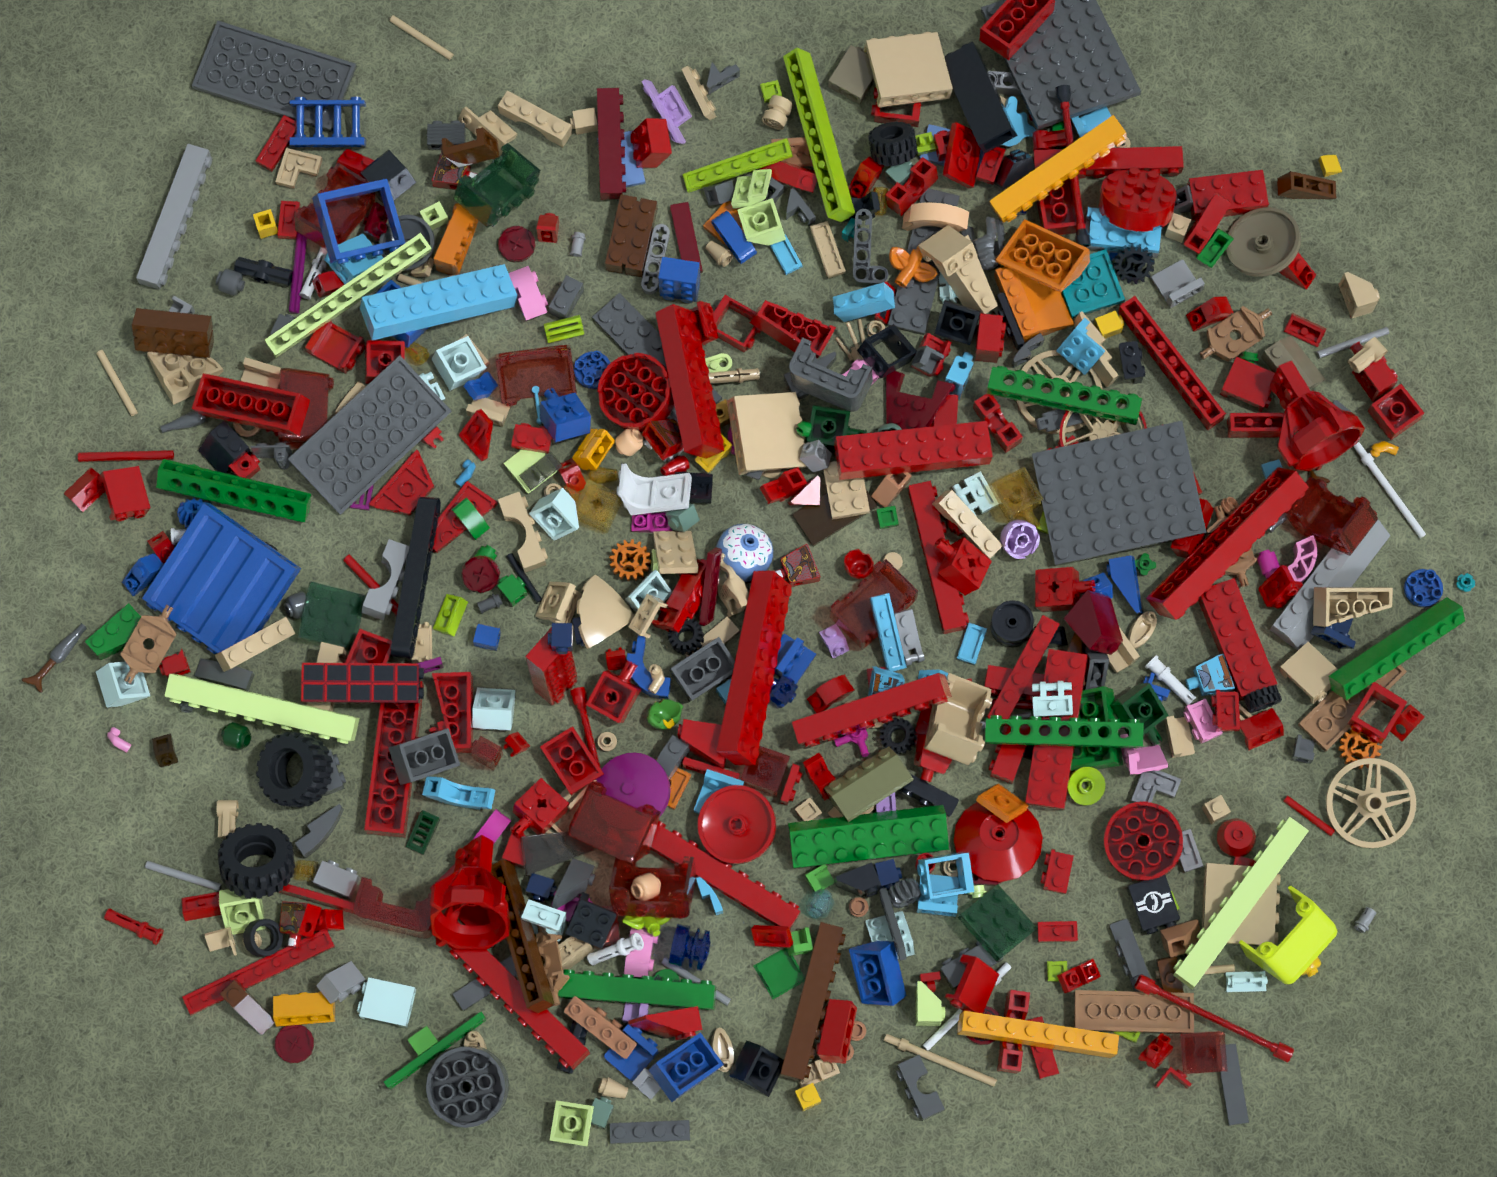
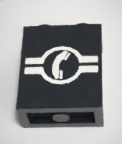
M1166 875L1154 880L1135 883L1126 888L1128 896L1132 898L1141 925V933L1146 932L1149 935L1158 932L1157 928L1165 926L1166 929L1177 925L1176 922H1179L1180 916Z

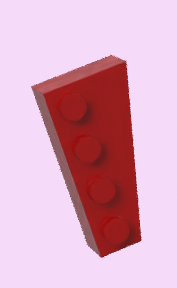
M766 300L757 308L749 322L793 352L796 351L802 338L811 341L810 348L812 352L816 353L815 357L817 359L822 354L836 329L832 325H824L819 320H811L804 317L803 314L790 312L787 308Z
M471 672L432 673L446 729L449 728L456 753H473V676Z

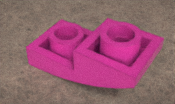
M667 512L632 515V532L653 533L673 530L668 524Z
M495 809L473 839L484 835L495 843L511 820Z

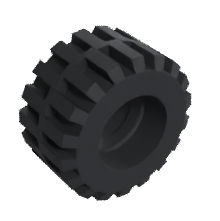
M896 121L881 124L873 128L868 135L871 157L874 162L880 165H901L913 159L917 154L914 128L910 124H905V122Z

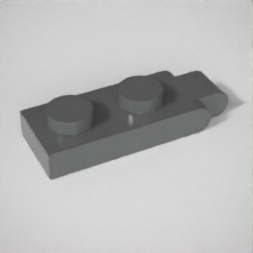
M1057 409L1042 413L1041 418L1035 419L1038 431L1046 429V432L1060 429L1066 410ZM1073 412L1066 427L1084 423L1080 414Z

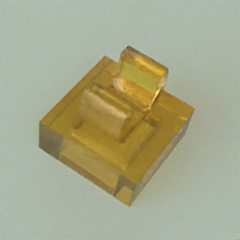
M298 860L296 880L313 882L317 874L318 862Z

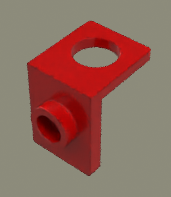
M572 458L556 466L571 495L587 487L579 466Z
M164 531L147 541L157 557L165 564L175 547Z
M1410 704L1399 715L1390 732L1403 742L1425 716ZM1396 725H1403L1406 730L1405 733H1399L1396 730Z
M1170 1067L1154 1087L1157 1089L1168 1074L1187 1089L1192 1083L1185 1079L1187 1076L1181 1070H1174Z

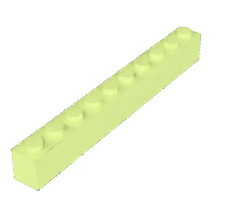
M421 233L266 338L264 340L265 344L275 358L279 357L359 302L362 297L369 295L429 254L432 248Z
M169 674L165 697H169L170 702L181 704V701L189 702L188 706L200 708V705L206 706L208 711L218 713V710L226 711L225 715L237 717V714L244 715L245 720L255 721V719L263 720L262 724L274 726V723L281 724V728L292 730L294 727L300 729L299 732L311 735V732L319 733L318 737L330 739L331 736L337 738V742L348 744L349 741H355L360 719L178 674Z
M1291 817L1287 821L1283 819L1276 828L1279 832L1275 837L1273 835L1269 837L1265 843L1267 845L1265 851L1262 852L1260 850L1253 859L1256 861L1254 866H1248L1242 874L1245 877L1241 883L1237 881L1232 887V896L1230 898L1225 897L1219 905L1222 908L1218 914L1214 912L1208 920L1210 925L1207 930L1202 928L1197 935L1199 940L1196 945L1191 943L1185 951L1187 954L1185 960L1182 961L1180 959L1173 969L1176 972L1173 976L1189 988L1193 989L1309 832V830Z

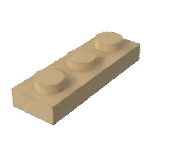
M689 66L682 68L681 70L704 116L709 120L717 117L714 112L716 108L713 102L709 101L706 96L708 95L707 89L699 82L700 75L697 70H693Z

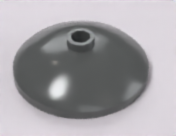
M414 215L398 216L405 242L421 233L432 248L429 254L404 271L414 270L425 264L431 257L435 245L434 233L429 224L420 217ZM389 223L387 224L386 233L380 236L379 244L394 241ZM383 251V258L389 255L390 251Z

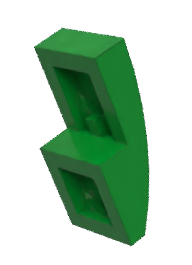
M467 498L452 509L456 517L475 540L490 529L486 521Z

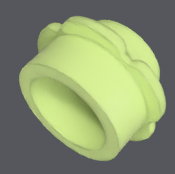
M984 885L974 886V892H970L968 895L972 894V898L984 897L983 893L987 891H985Z

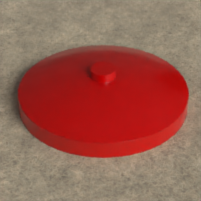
M742 785L727 786L714 792L703 804L698 817V833L706 850L715 858L730 864H744L759 858L770 847L776 832V817L770 802L760 792Z

